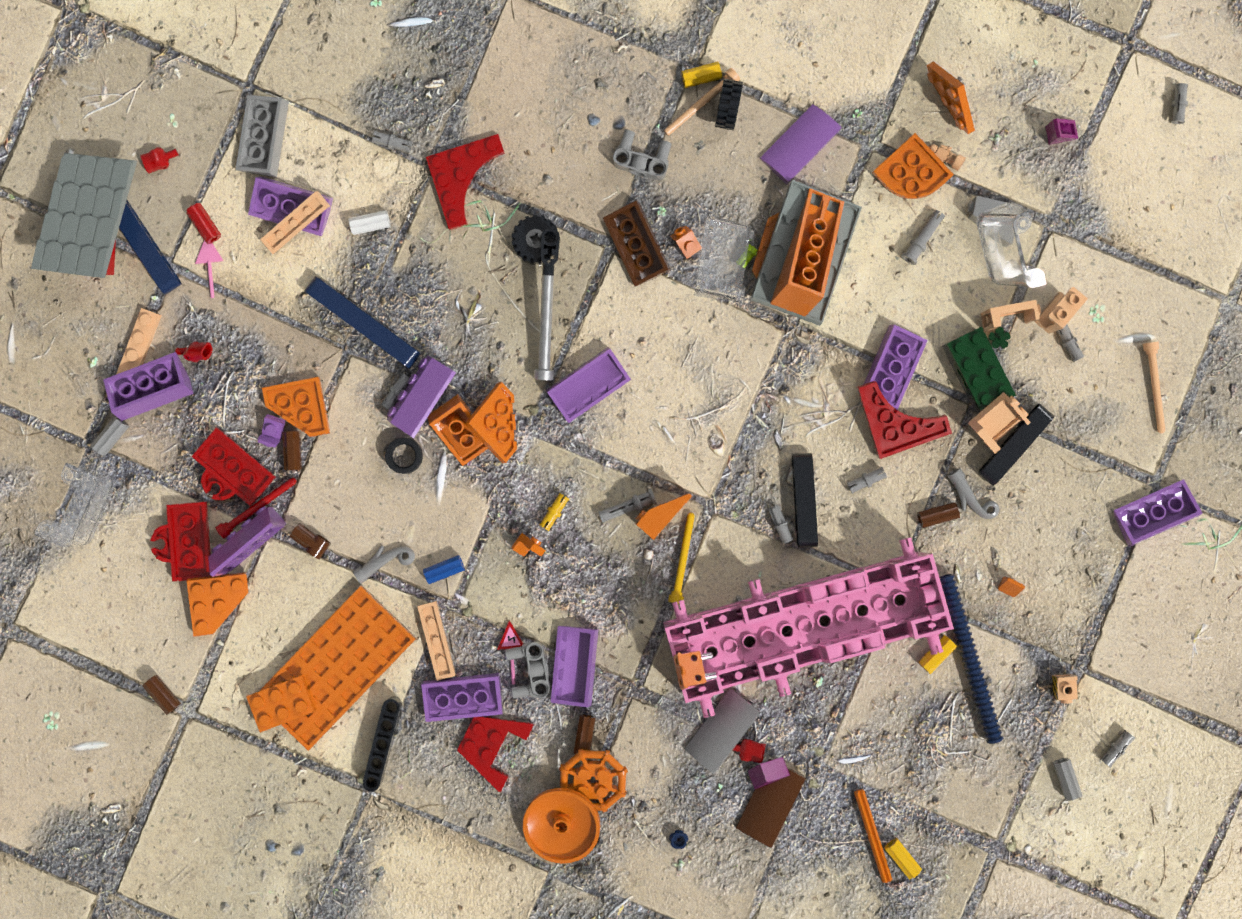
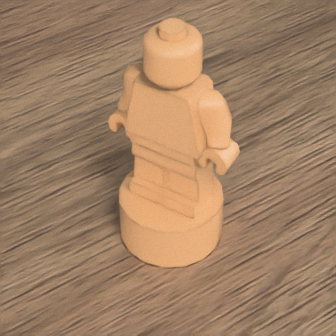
M935 144L930 146V149L942 162H947L952 165L953 169L959 171L966 157L951 152L950 149L952 147L940 145L938 148Z

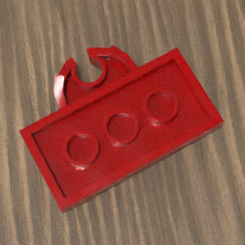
M218 427L214 429L191 456L206 469L202 474L200 482L204 492L209 493L212 485L215 483L220 486L219 493L212 496L214 500H228L237 495L249 506H252L276 478L272 472Z
M207 502L166 505L168 524L155 529L150 539L153 542L163 539L165 547L163 549L151 548L152 553L156 559L171 563L172 582L211 576L208 557L211 555Z

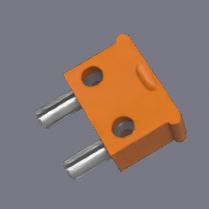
M700 651L685 654L679 652L674 655L673 658L681 690L706 683V680L717 678L716 672H704L702 661L712 659L713 656H709L712 655L711 652L700 654Z

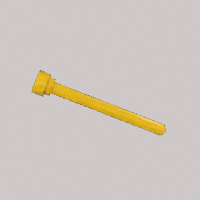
M691 512L687 514L674 591H671L668 597V602L671 603L677 601V604H679L680 600H684L681 590L695 517Z

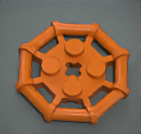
M579 749L578 753L559 767L560 788L576 790L588 799H598L600 803H593L597 811L607 812L608 808L627 794L625 789L626 773L628 770L610 754L609 750L591 751ZM587 758L600 759V761L588 760ZM580 760L583 762L579 768H573ZM606 761L614 768L613 770L605 766ZM568 774L574 776L573 783L568 784ZM618 776V786L612 784V777ZM591 777H595V780L598 781L595 783H591L588 780H590ZM608 792H614V794L611 797H609L606 801L604 800V797L608 795Z

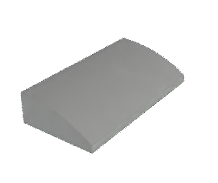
M247 95L235 170L277 177L289 102L278 97Z
M730 688L714 709L715 715L708 717L685 748L694 759L712 774L717 772L761 713L760 710L732 688Z

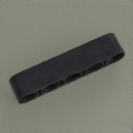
M1037 404L1026 417L1031 423L1027 425L1022 421L1001 444V450L996 454L994 453L978 471V474L992 486L997 484L1055 416L1043 405Z
M812 453L792 454L798 548L817 547L818 532Z
M396 696L389 697L382 705L363 778V787L369 792L376 791L384 779L402 710V701ZM389 702H394L397 705L395 711L388 708ZM385 720L391 722V729H386L383 726ZM378 740H385L387 743V747H380L378 744ZM373 759H380L382 766H375ZM369 777H374L377 780V785H371L368 781Z

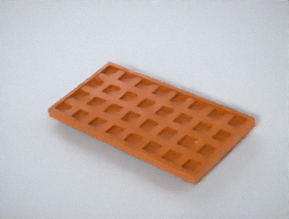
M360 586L260 691L303 675L316 711L284 723L282 726L309 751L416 638L363 586Z

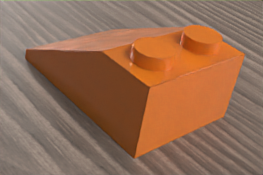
M457 394L430 413L427 419L429 425L460 464L464 466L488 448L465 424L473 413Z
M687 493L650 508L646 512L642 510L635 518L637 520L636 525L654 540L692 495Z

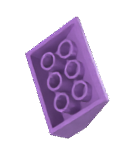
M264 506L256 512L257 516L253 520L248 519L241 525L242 529L237 533L234 531L226 538L227 542L223 545L218 544L211 550L213 553L208 557L209 572L212 577L230 573L287 525L273 507L266 508Z

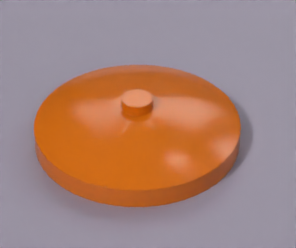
M553 788L538 794L528 805L523 818V833L530 848L541 858L554 863H572L586 857L595 847L600 834V817L594 804L585 795L568 788Z

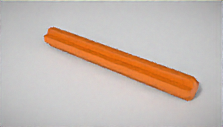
M863 789L856 790L854 795L881 881L883 883L892 881V876L865 791Z

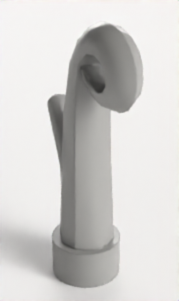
M957 468L947 475L957 489L963 511L966 510L967 502L972 510L982 518L993 519L998 515L999 506L994 501H988L981 507L961 468ZM992 506L993 511L987 513V508Z
M380 546L376 554L365 565L355 569L353 574L358 582L362 584L369 579L368 577L397 556L402 565H410L415 559L414 551L407 546H400L382 554L384 546ZM404 553H408L409 555L408 559L403 560Z

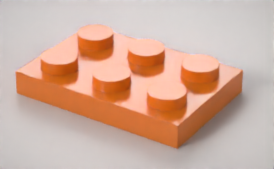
M303 675L246 696L260 733L316 711Z

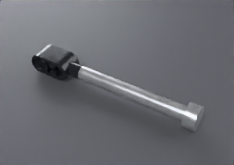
M553 228L543 230L540 235L539 258L543 263L539 366L538 369L534 370V379L553 380L554 370H550L554 264L558 261L559 234ZM548 231L552 232L555 236L552 243L545 241L544 236ZM544 245H555V249L550 248V254L554 255L550 262H547V259L544 258V255L548 253V248L544 249Z

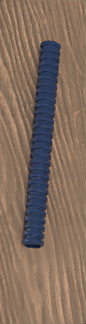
M946 574L939 578L953 628L955 629L953 633H956L955 639H958L956 643L960 646L958 648L961 651L960 656L963 657L962 662L965 663L963 666L967 669L965 673L968 674L967 679L970 680L969 685L972 686L970 689L974 692L972 696L975 697L974 702L977 703L976 708L979 709L977 712L981 715L979 719L982 720L981 725L984 726L983 731L986 732L984 734L987 738L986 742L989 744L999 743L1004 737L1001 736L1002 731L999 730L1000 725L997 724L998 719L995 718L997 714L994 712L995 708L992 707L993 701H990L991 696L988 695L990 691L987 689L988 684H985L986 678H983L984 672L981 671L983 668L980 666L981 661H978L979 655H976L978 651L974 648L976 645L973 643L974 638L971 637L972 632H969L971 628L967 625L969 622L966 620L967 615L964 614L965 609H962L964 605L960 602L962 598L959 597L960 592L957 591L958 586L955 585L957 582L953 579L955 575Z

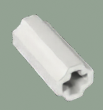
M386 210L349 218L350 229L353 235L391 227Z

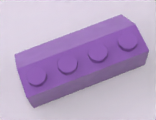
M176 352L103 379L111 413L121 421L194 394L189 376Z
M429 355L420 361L416 374L411 375L408 380L409 385L400 392L395 407L392 406L387 413L388 417L386 420L412 438L416 436L456 372Z

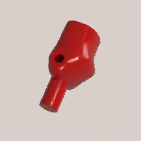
M157 147L148 153L140 155L146 171L150 174L158 170L167 169L169 167V159L179 156L176 148L165 152L163 148Z
M194 341L188 347L176 348L175 352L177 355H183L188 361L198 363L200 360H208L213 348L209 342Z
M743 739L741 745L737 744L732 751L739 752V758L742 761L761 764L764 759L766 744L751 739Z

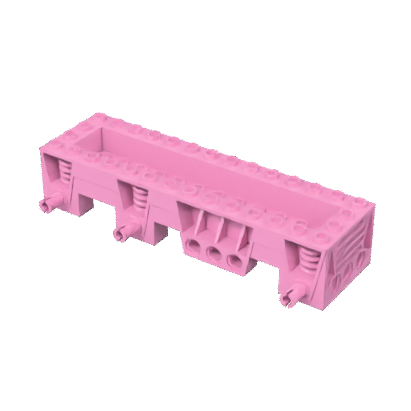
M912 537L899 540L904 556L763 594L760 579H756L754 582H748L752 598L691 615L687 614L684 600L679 601L681 609H679L677 601L673 602L672 605L676 619L663 622L672 657L679 652L685 654L700 651V654L706 653L709 647L717 649L716 656L702 661L704 672H716L717 678L706 680L707 682L682 690L685 703L699 701L703 718H708L707 709H709L710 716L715 715L711 701L712 696L724 693L723 689L757 679H760L762 682L771 679L775 680L779 697L785 696L783 688L785 693L790 695L791 691L787 676L800 672L801 667L819 662L834 663L884 649L887 643L909 637L914 639L927 638L931 655L943 652L938 635L954 628L933 554L921 551L915 552ZM899 594L903 595L905 599L902 605H896L894 601L895 597ZM860 605L867 607V613L863 616L857 613V608ZM823 615H827L830 619L829 624L826 626H821L819 623V619ZM784 626L792 628L790 636L782 635V628ZM747 636H752L755 639V643L751 647L744 645V639Z

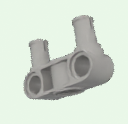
M625 129L621 143L613 154L614 166L636 176L662 180L666 176L669 161L667 159L672 144L661 140L657 156L655 157L634 152L631 146L635 132ZM623 155L627 160L624 163H620L616 160L617 157ZM660 166L663 168V172L656 174L653 168Z
M534 640L522 644L521 647L505 649L507 660L527 659L528 675L531 681L528 685L512 687L513 699L531 696V698L546 697L550 690V681L543 644ZM532 645L538 646L540 653L533 655L530 652V647ZM537 684H544L547 688L546 691L543 693L538 692L536 689Z

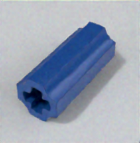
M460 555L423 569L428 584L465 571Z

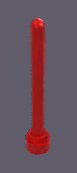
M290 478L230 522L217 525L215 528L218 534L223 539H226L233 531V528L294 486L297 482L296 479Z

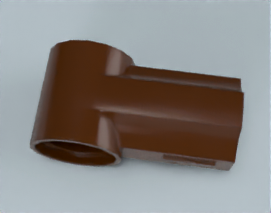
M301 523L293 529L289 536L306 548L310 555L319 560L331 544L327 539L313 533Z

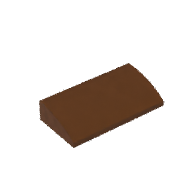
M634 201L603 217L634 287L671 271L640 202Z
M788 768L790 776L754 789L736 826V829L772 848L806 780L804 775Z

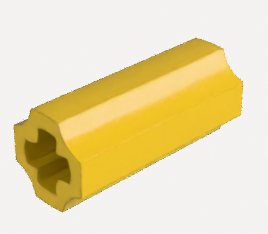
M718 61L681 71L685 88L722 79V71Z
M946 635L940 638L943 652L931 655L929 650L918 661L929 674L957 647Z
M895 838L889 841L884 849L910 880L918 876L922 868L899 839Z

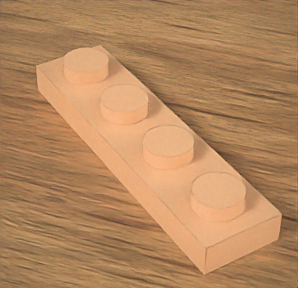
M315 191L260 240L272 254H275L329 208L330 205L318 191Z
M141 308L116 374L143 365L162 315Z
M437 601L417 606L436 681L456 676Z

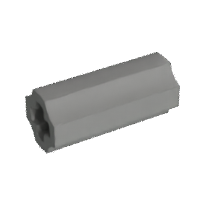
M114 416L90 445L91 448L98 454L105 456L129 428V425Z
M1068 758L1055 760L1053 765L1064 798L1070 801L1082 797L1083 795L1071 760Z

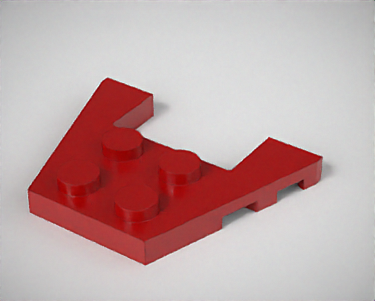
M488 716L473 717L457 751L501 793L509 775L491 767L508 732L527 740L534 723Z

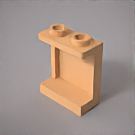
M1071 287L1065 295L1059 292L1041 313L1040 319L1034 322L1048 334L1061 330L1088 298L1075 287Z
M1036 300L990 308L980 313L984 332L1000 327V317L1022 313L1025 324L1040 319V305L1037 304Z
M1004 392L968 422L970 427L995 454L1001 450L996 443L1019 422L1024 421L1027 425L1031 423L1026 418L1029 414L1021 406L1017 407L1020 403L1013 396L1008 397Z

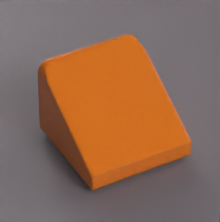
M1005 576L998 586L999 591L1011 597H1016L1025 589V585Z

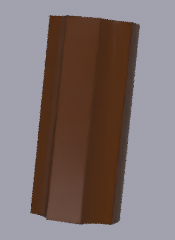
M300 431L282 432L284 470H302Z
M956 502L917 512L921 528L958 519L960 518V512Z
M154 675L142 685L166 715L172 713L181 705L179 700L157 675Z
M580 714L573 754L578 753L579 749L591 750L596 717Z

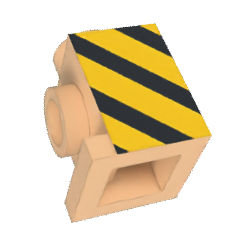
M1073 674L1052 675L1053 698L1060 700V703L1063 704L1073 703L1072 699H1078L1077 676ZM1066 687H1068L1069 693H1065Z

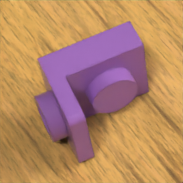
M267 414L264 417L262 434L258 437L257 442L267 447L275 448L282 440L285 420Z

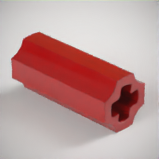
M196 203L186 210L187 215L207 244H211L221 238L220 231L201 203Z

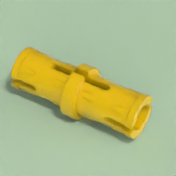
M560 492L552 506L548 507V512L541 523H539L544 528L548 522L545 527L547 531H550L557 517L560 518L562 509L570 500L565 496L562 502H560L564 496Z

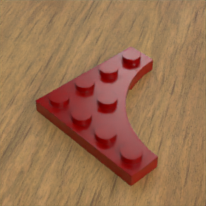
M499 134L426 157L449 230L468 225L465 214V198L467 189L476 172L490 160L505 154Z
M876 381L857 387L879 459L952 434L948 417L945 414L930 418L910 416L898 411L888 403Z

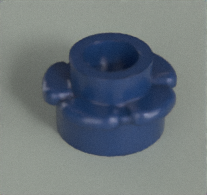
M676 830L674 833H671L669 837L671 846L675 849L686 847L688 842L687 834L683 833L682 830Z

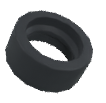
M402 437L390 442L386 448L385 459L389 468L396 473L408 474L419 468L422 463L423 452L417 442ZM399 445H409L415 451V460L408 467H400L393 460V452Z

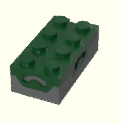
M982 326L942 346L976 414L985 409L1003 392L1008 397L1016 396Z

